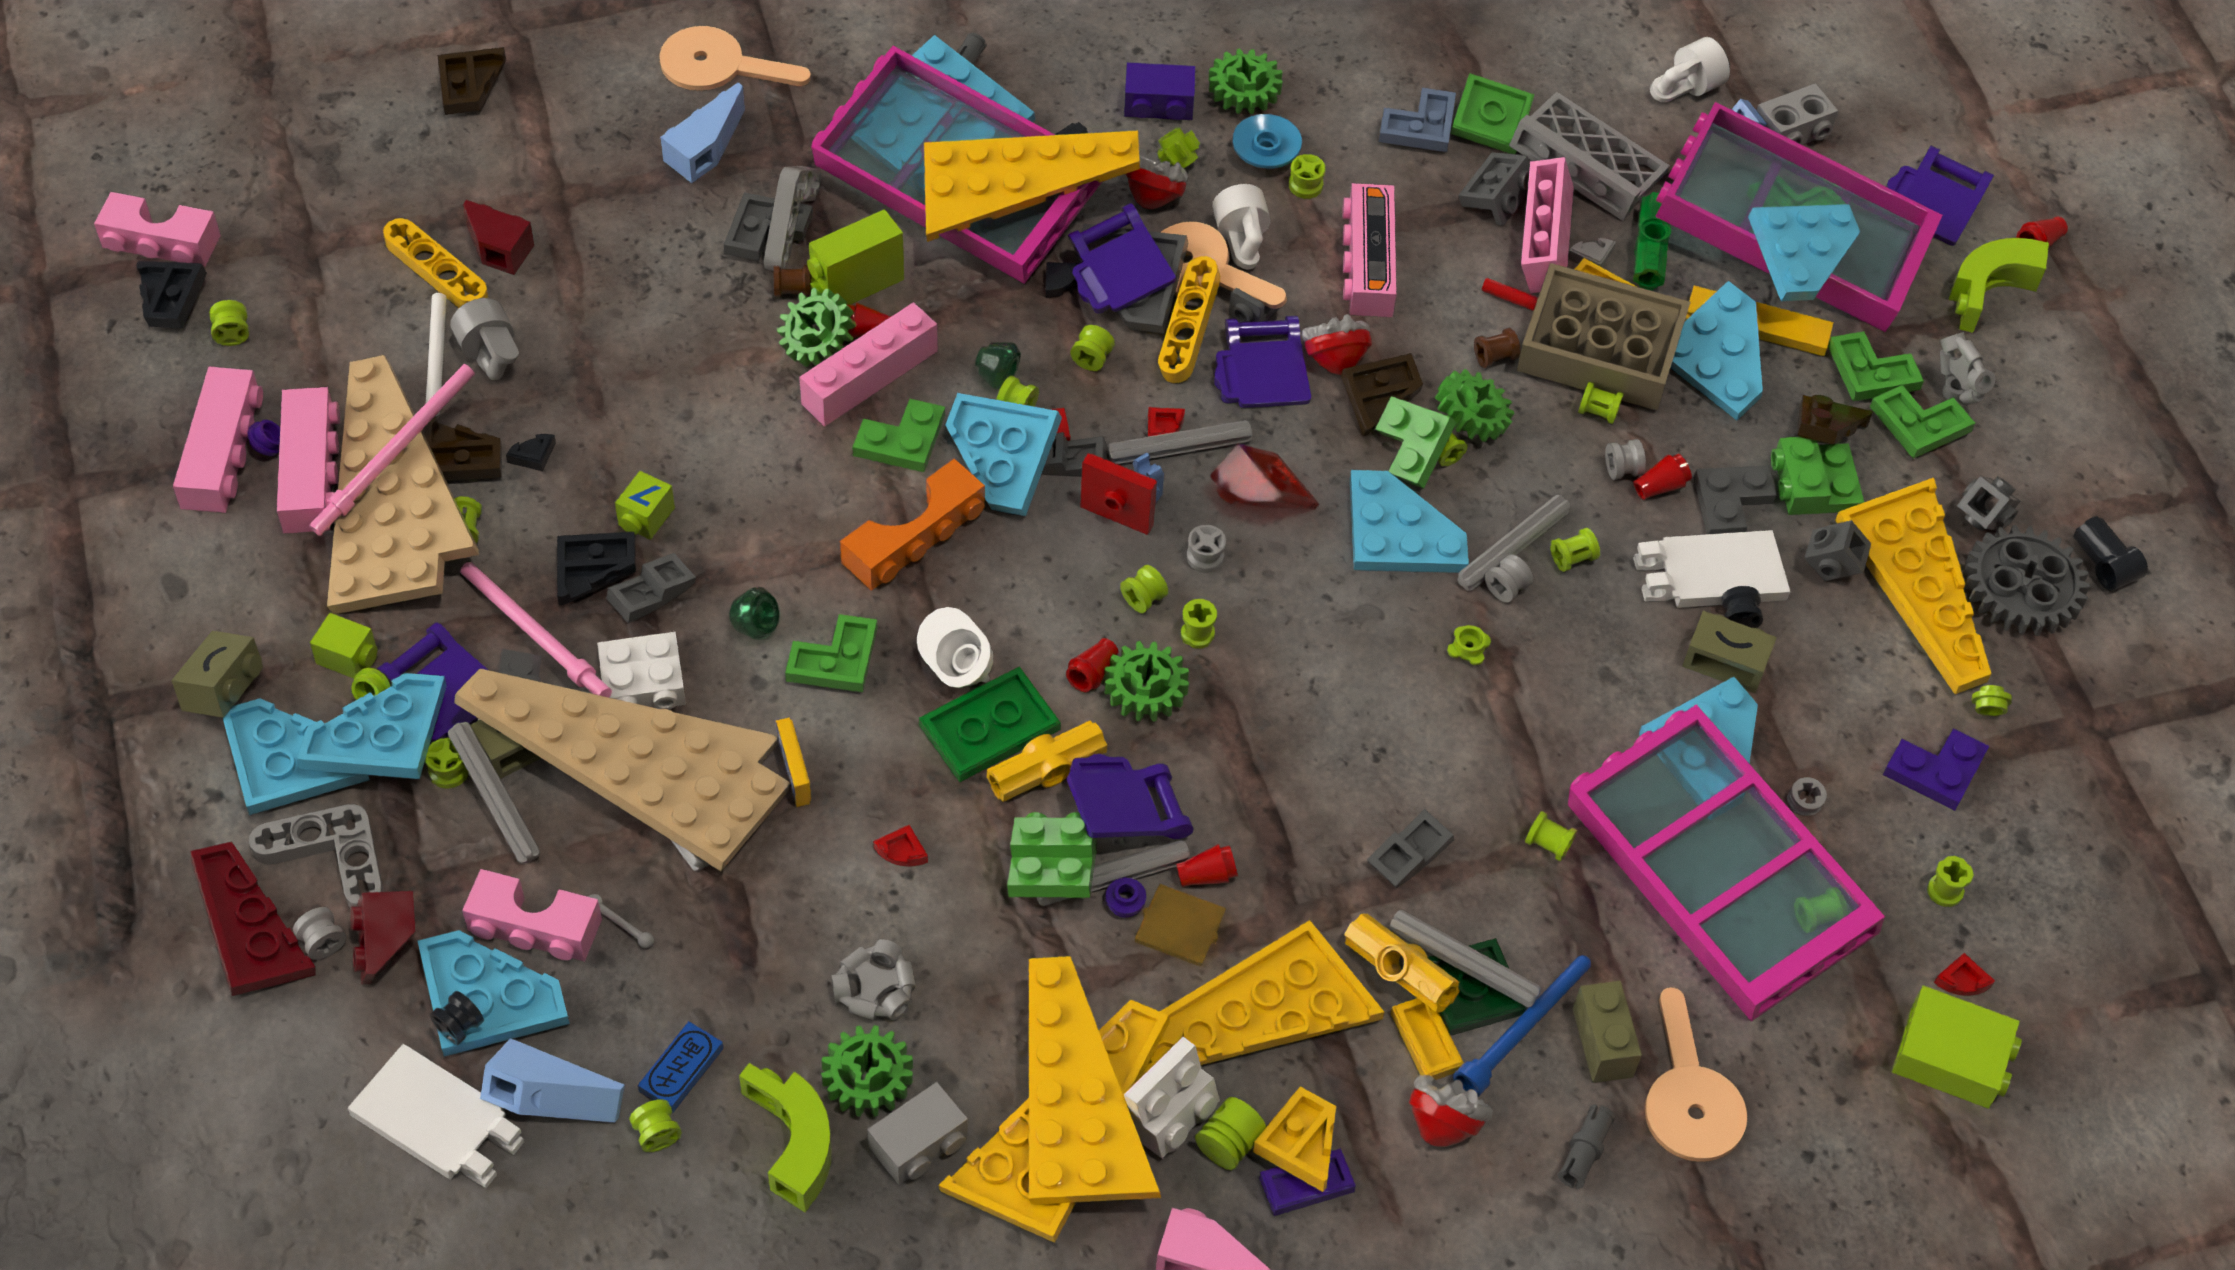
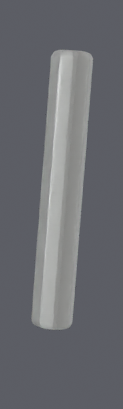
M1243 420L1114 442L1108 445V457L1111 462L1122 464L1133 462L1145 453H1148L1151 459L1245 443L1252 440V428L1249 421Z
M1555 495L1462 569L1457 579L1459 585L1463 586L1467 591L1474 590L1485 581L1484 577L1487 571L1493 567H1500L1501 560L1507 555H1517L1566 516L1571 506L1569 501L1565 500L1562 495Z
M467 722L454 725L448 731V737L517 861L520 864L534 861L540 855V849L471 725Z
M1179 840L1095 865L1091 892L1106 888L1119 878L1136 879L1176 867L1177 863L1190 859L1188 846L1185 841ZM1037 897L1039 904L1043 906L1069 899L1065 897Z
M1399 910L1390 923L1389 929L1393 933L1420 946L1425 951L1526 1007H1531L1540 994L1541 987L1538 984L1404 910Z

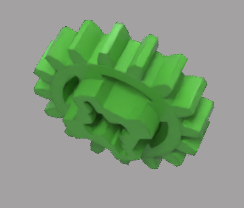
M1237 49L1234 56L1225 52L1223 60L1216 58L1214 60V67L1209 69L1208 90L1214 93L1213 100L1215 102L1224 100V109L1235 106L1236 113L1240 114L1243 108H1247L1250 114H1254L1255 107L1265 111L1267 110L1268 102L1272 104L1277 102V95H1281L1282 70H1277L1276 60L1267 62L1268 54L1264 53L1259 57L1255 56V49H1251L1248 54H1243L1241 49Z
M812 288L810 297H806L801 292L799 294L800 302L798 304L789 302L787 305L791 312L789 314H781L780 316L785 322V326L777 328V332L784 337L780 340L779 344L786 350V354L795 362H800L805 367H808L810 363L817 366L823 362L824 358L827 359L834 355L836 351L843 349L842 344L844 341L853 340L848 330L856 327V323L849 318L854 314V311L838 293L835 295L827 288L823 293L816 288ZM816 324L820 328V331H817L813 327V325Z
M1464 369L1461 374L1453 371L1450 376H1446L1438 387L1439 392L1435 396V399L1441 402L1437 407L1438 411L1446 412L1447 416L1457 422L1455 430L1457 432L1466 430L1470 439H1473L1477 434L1484 442L1489 437L1496 440L1500 434L1503 435L1512 423L1510 419L1514 415V411L1509 409L1512 401L1502 397L1505 390L1503 388L1495 389L1496 386L1492 379L1482 380L1480 372L1471 376L1467 369Z
M1137 641L1136 650L1133 651L1127 646H1123L1121 657L1112 655L1110 666L1105 668L1104 691L1105 694L1111 695L1110 705L1113 707L1122 704L1121 715L1126 716L1133 711L1136 713V721H1141L1144 714H1149L1153 722L1157 721V715L1161 711L1164 715L1170 717L1172 715V707L1181 708L1183 697L1188 695L1189 670L1188 668H1182V656L1171 658L1172 648L1168 646L1163 651H1159L1155 641L1151 643L1150 648H1144L1141 641ZM1147 676H1150V679L1147 680V684L1144 687L1143 684L1144 682H1146Z
M861 1025L856 1026V1036L850 1037L846 1032H841V1045L830 1042L828 1044L829 1056L822 1057L821 1060L822 1070L825 1071L821 1073L822 1085L828 1087L829 1100H835L840 1097V1110L844 1112L850 1105L855 1106L856 1116L861 1117L865 1108H870L874 1117L879 1116V1106L885 1105L891 1111L895 1109L894 1097L905 1099L907 1097V1087L905 1085L913 1084V1072L910 1071L913 1069L912 1055H906L907 1044L905 1041L894 1044L895 1032L889 1031L884 1037L880 1036L879 1027L876 1025L873 1026L870 1034H864ZM882 1053L886 1054L889 1058H885ZM872 1061V1067L869 1069V1073H866L865 1080H863L862 1075H864ZM844 1083L851 1084L854 1090L849 1088Z

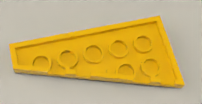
M1138 131L924 142L927 242L938 239L939 234L956 228L958 232L970 228V223L988 217L996 219L1045 202L1048 196L1060 192L1066 195L1077 191V186L1095 180L1100 183L1140 169Z
M1933 477L1839 511L1835 521L1838 524L1852 520L1870 541L1871 547L1866 562L1867 568L1953 693L1958 694L1987 683L1992 673L1981 636L1976 633L1972 620L1974 612L1971 602H1967L1964 593V578L1952 537L1947 535L1943 521L1945 514L1942 505H1939L1935 494L1937 487Z
M1309 920L1161 1010L1160 1012L1169 1015L1170 1023L1143 1075L1182 1037L1196 1046L1200 1065L1383 1020L1384 1011Z
M1071 956L1029 959L1030 1203L1051 1204L1161 1198L1159 1188Z
M1130 1000L1099 1030L1123 1096L1142 1077L1170 1023L1169 1015L1134 1000ZM1028 1098L999 1126V1131L981 1149L977 1147L966 1158L967 1162L952 1177L948 1175L938 1186L941 1192L1055 1243L1076 1202L1030 1203Z

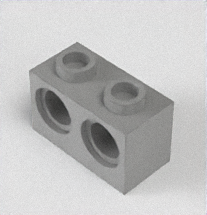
M1816 83L1758 104L1757 112L1767 123L1765 127L1801 145L1815 140H1822L1830 135L1838 114L1836 107Z

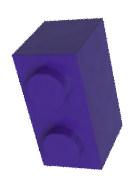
M1127 62L1124 117L1193 120L1195 66Z

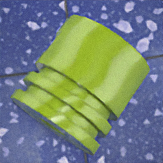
M1228 1097L1209 1118L1208 1122L1203 1125L1202 1130L1198 1131L1195 1135V1141L1200 1150L1211 1161L1224 1169L1233 1170L1244 1159L1245 1154L1249 1153L1253 1148L1254 1141L1264 1131L1266 1124L1259 1113L1246 1102L1236 1097Z

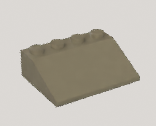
M1550 263L1522 344L1517 371L1583 390L1586 389L1588 382L1594 383L1595 388L1613 394L1618 392L1624 393L1622 401L1658 411L1690 301Z

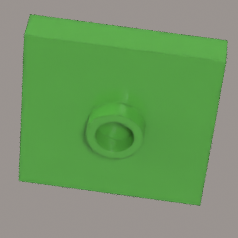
M1469 73L1450 134L1510 154H1516L1517 151L1510 147L1509 144L1520 120L1529 114L1534 94Z

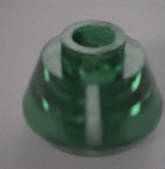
M991 342L988 347H981L975 360V366L979 367V375L993 389L999 390L1009 376H1015L1020 363L1021 352L1013 342Z
M753 587L735 598L730 608L729 617L733 627L739 633L755 640H764L775 631L779 623L780 610L775 597L767 589Z

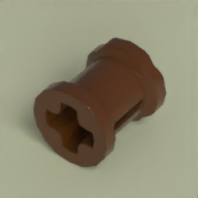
M774 265L775 298H781L782 294H800L801 292L806 297H810L811 274L807 265H804L801 269H781L779 265Z
M1510 327L1504 329L1501 334L1487 338L1481 335L1474 339L1475 355L1483 368H1488L1492 366L1493 362L1506 358L1511 360L1520 358V342L1516 332Z

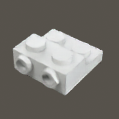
M676 632L597 643L601 679L612 690L609 698L657 709L669 710L675 706L686 705Z
M1184 1037L1124 1094L1141 1143L1161 1158L1167 1153L1177 1150L1187 1138L1188 1132L1196 1124L1206 1121L1220 1101L1214 1077L1201 1069L1196 1046Z

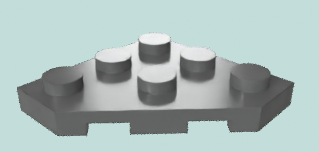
M1084 224L1082 232L1095 225ZM1120 228L1087 245V247L1091 251L1133 229ZM1148 231L1173 270L1176 281L1117 311V314L1131 330L1164 334L1189 243L1187 235ZM1075 252L1078 262L1082 263L1081 258L1079 257L1077 252Z

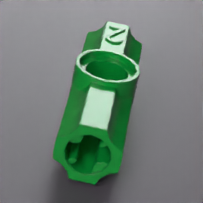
M1652 192L1641 199L1638 233L1634 247L1633 282L1637 283L1640 288L1652 291L1654 288L1664 285L1668 243L1671 235L1670 224L1655 217L1662 204L1656 201L1659 195L1657 192Z

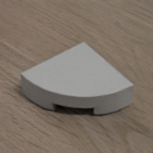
M1598 238V241L1585 243L1580 241L1570 248L1568 259L1580 263L1583 258H1586L1603 267L1614 251L1616 242L1605 238Z

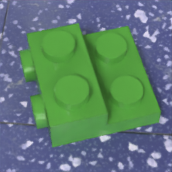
M1803 437L1780 438L1777 448L1772 449L1771 466L1774 471H1778L1780 479L1778 483L1779 498L1781 501L1785 500L1788 515L1838 513L1839 511L1864 503L1849 443L1818 445L1816 440Z
M1039 812L1029 813L1026 817H1015L1010 843L1012 858L1007 883L1009 897L1090 898L1098 841L1097 838H1091L1087 834L1085 823L1080 813L1073 812L1065 818H1047Z

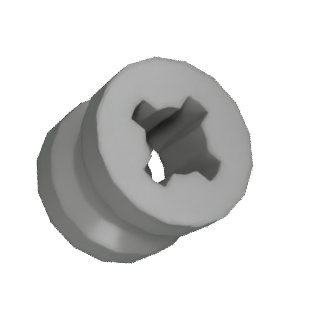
M1629 440L1625 445H1620L1617 442L1607 444L1605 459L1611 479H1621L1625 474L1637 477L1645 473V452L1640 440Z
M1200 525L1190 532L1186 556L1191 568L1198 572L1211 573L1222 566L1225 556L1224 549L1226 547V538L1222 530L1212 525Z
M1514 554L1507 555L1501 560L1500 567L1491 568L1485 573L1484 577L1490 592L1503 602L1512 601L1517 597L1518 590H1525L1533 583V574L1529 566Z
M319 907L306 912L295 922L293 927L295 936L298 940L306 943L305 951L313 960H320L333 955L346 941L345 932L340 926L334 925V915L327 907Z

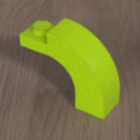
M2005 238L1988 242L1972 251L1963 261L1949 295L1950 301L1957 302L1955 314L1961 315L1959 330L1974 332L1983 310L1985 292L1992 288L2009 286L2036 292L2046 270L2049 243L2027 238Z
M749 1063L739 1075L742 1095L780 1118L791 1132L787 1148L768 1172L770 1191L806 1213L821 1192L831 1165L832 1148L826 1109L814 1088L796 1072H793L785 1084H783L782 1079L768 1068L760 1070Z

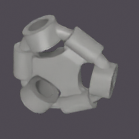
M1964 332L1941 339L1940 343L1943 349L1940 351L1941 374L1945 375L1946 379L1942 389L1943 396L1947 400L1954 397L1957 402H1962L1964 405H1971L1982 401L1985 394L1995 384L1996 378L1994 373L1984 368L1982 364L1983 357L1971 340H1966ZM1955 349H1959L1962 353L1960 358L1955 357Z
M880 939L877 940L874 946L866 949L859 947L840 961L841 968L836 974L831 975L835 1002H841L849 1007V1013L875 1020L876 1016L889 1017L891 1020H897L902 1017L912 1005V1000L910 999L911 991L916 988L912 964L903 958L901 947L892 941ZM872 958L879 965L893 969H880L874 965H871L870 959ZM848 975H856L861 985V993L855 997H851ZM897 988L898 990L888 995L880 1006L877 1000L885 996L888 991Z

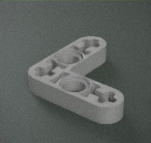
M789 166L782 169L777 185L764 256V268L766 270L774 271V265H779L781 269H787L800 202L815 200L821 182L820 169L807 166Z
M347 804L267 822L257 826L249 836V845L255 859L266 865L336 850L344 895L350 909L352 906H357L360 898L358 880L365 879L369 892H384L371 824L365 809L359 805ZM355 820V829L347 830V821ZM328 824H333L334 835H330L327 827ZM317 827L321 830V834L316 840L306 842L299 838L301 832L306 828ZM290 833L294 844L288 845L286 834ZM273 838V847L265 849V840ZM362 851L369 855L367 862L361 866L353 867L346 863L352 853Z

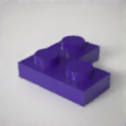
M1954 728L1938 756L1901 739L1883 775L1955 811L1989 746Z

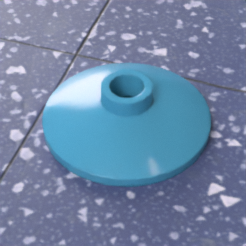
M1259 114L1248 117L1237 125L1233 133L1232 143L1235 152L1243 161L1255 167L1271 169L1285 166L1299 155L1302 137L1297 127L1289 120L1277 115Z

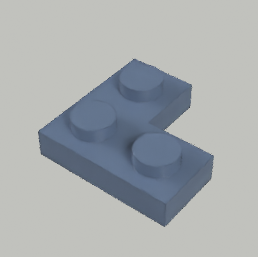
M1422 88L1418 112L1384 108L1379 142L1447 152L1456 93Z

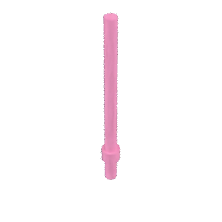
M463 364L342 491L338 489L327 500L329 505L309 525L313 532L321 536L340 515L344 517L355 506L353 501L475 375V372L468 365Z
M467 562L461 567V574L567 670V676L576 685L586 687L595 695L608 698L611 696V688L596 676V670L586 660L576 658L472 562Z

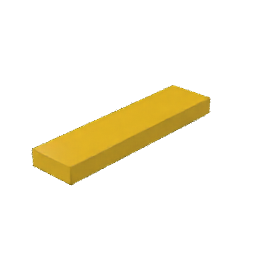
M1694 285L1687 314L1691 316L1717 291ZM1756 302L1758 336L1760 340L1825 356L1834 322Z

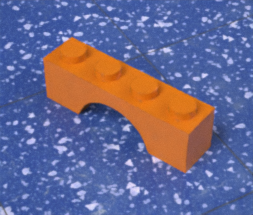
M955 458L926 478L928 507L917 519L896 526L882 525L868 520L840 541L841 563L871 591L882 583L890 582L899 570L910 562L920 560L929 548L939 541L947 540L954 533L955 529L967 520L977 518L985 508V485Z

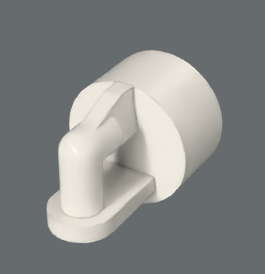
M1703 37L1678 49L1674 58V67L1668 69L1664 75L1653 81L1650 86L1651 95L1659 102H1669L1688 92L1692 95L1700 96L1725 84L1730 75V62L1727 53L1717 41L1710 37Z
M1250 184L1232 185L1215 197L1212 205L1218 231L1225 240H1228L1234 263L1243 269H1253L1260 258L1258 249L1263 241L1262 234L1270 225V215L1264 194L1260 188Z

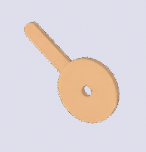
M695 26L680 30L665 41L660 51V66L663 74L675 85L689 90L703 91L715 89L727 84L736 75L795 86H805L811 80L810 71L806 67L742 56L741 47L731 34L710 26ZM697 56L707 57L705 60L702 61L695 59Z
M1182 222L1161 231V233L1187 235L1189 244L1186 255L1192 256V260L1199 256H1207L1214 259L1221 276L1219 286L1230 291L1238 288L1272 309H1278L1285 305L1287 296L1284 289L1228 265L1229 251L1226 241L1221 233L1212 226L1200 222ZM1189 262L1183 263L1175 296H1178L1183 276ZM1204 271L1201 276H1197L1200 283L1199 287H1202L1203 275L1209 273V271Z
M1666 988L1660 995L1659 1005L1673 1069L1662 1074L1651 1086L1645 1102L1646 1122L1656 1141L1673 1155L1696 1162L1716 1160L1729 1154L1741 1141L1747 1125L1745 1102L1738 1089L1730 1080L1714 1070L1699 1066L1684 994L1677 988ZM1693 1107L1700 1109L1703 1112V1118H1692L1688 1110Z

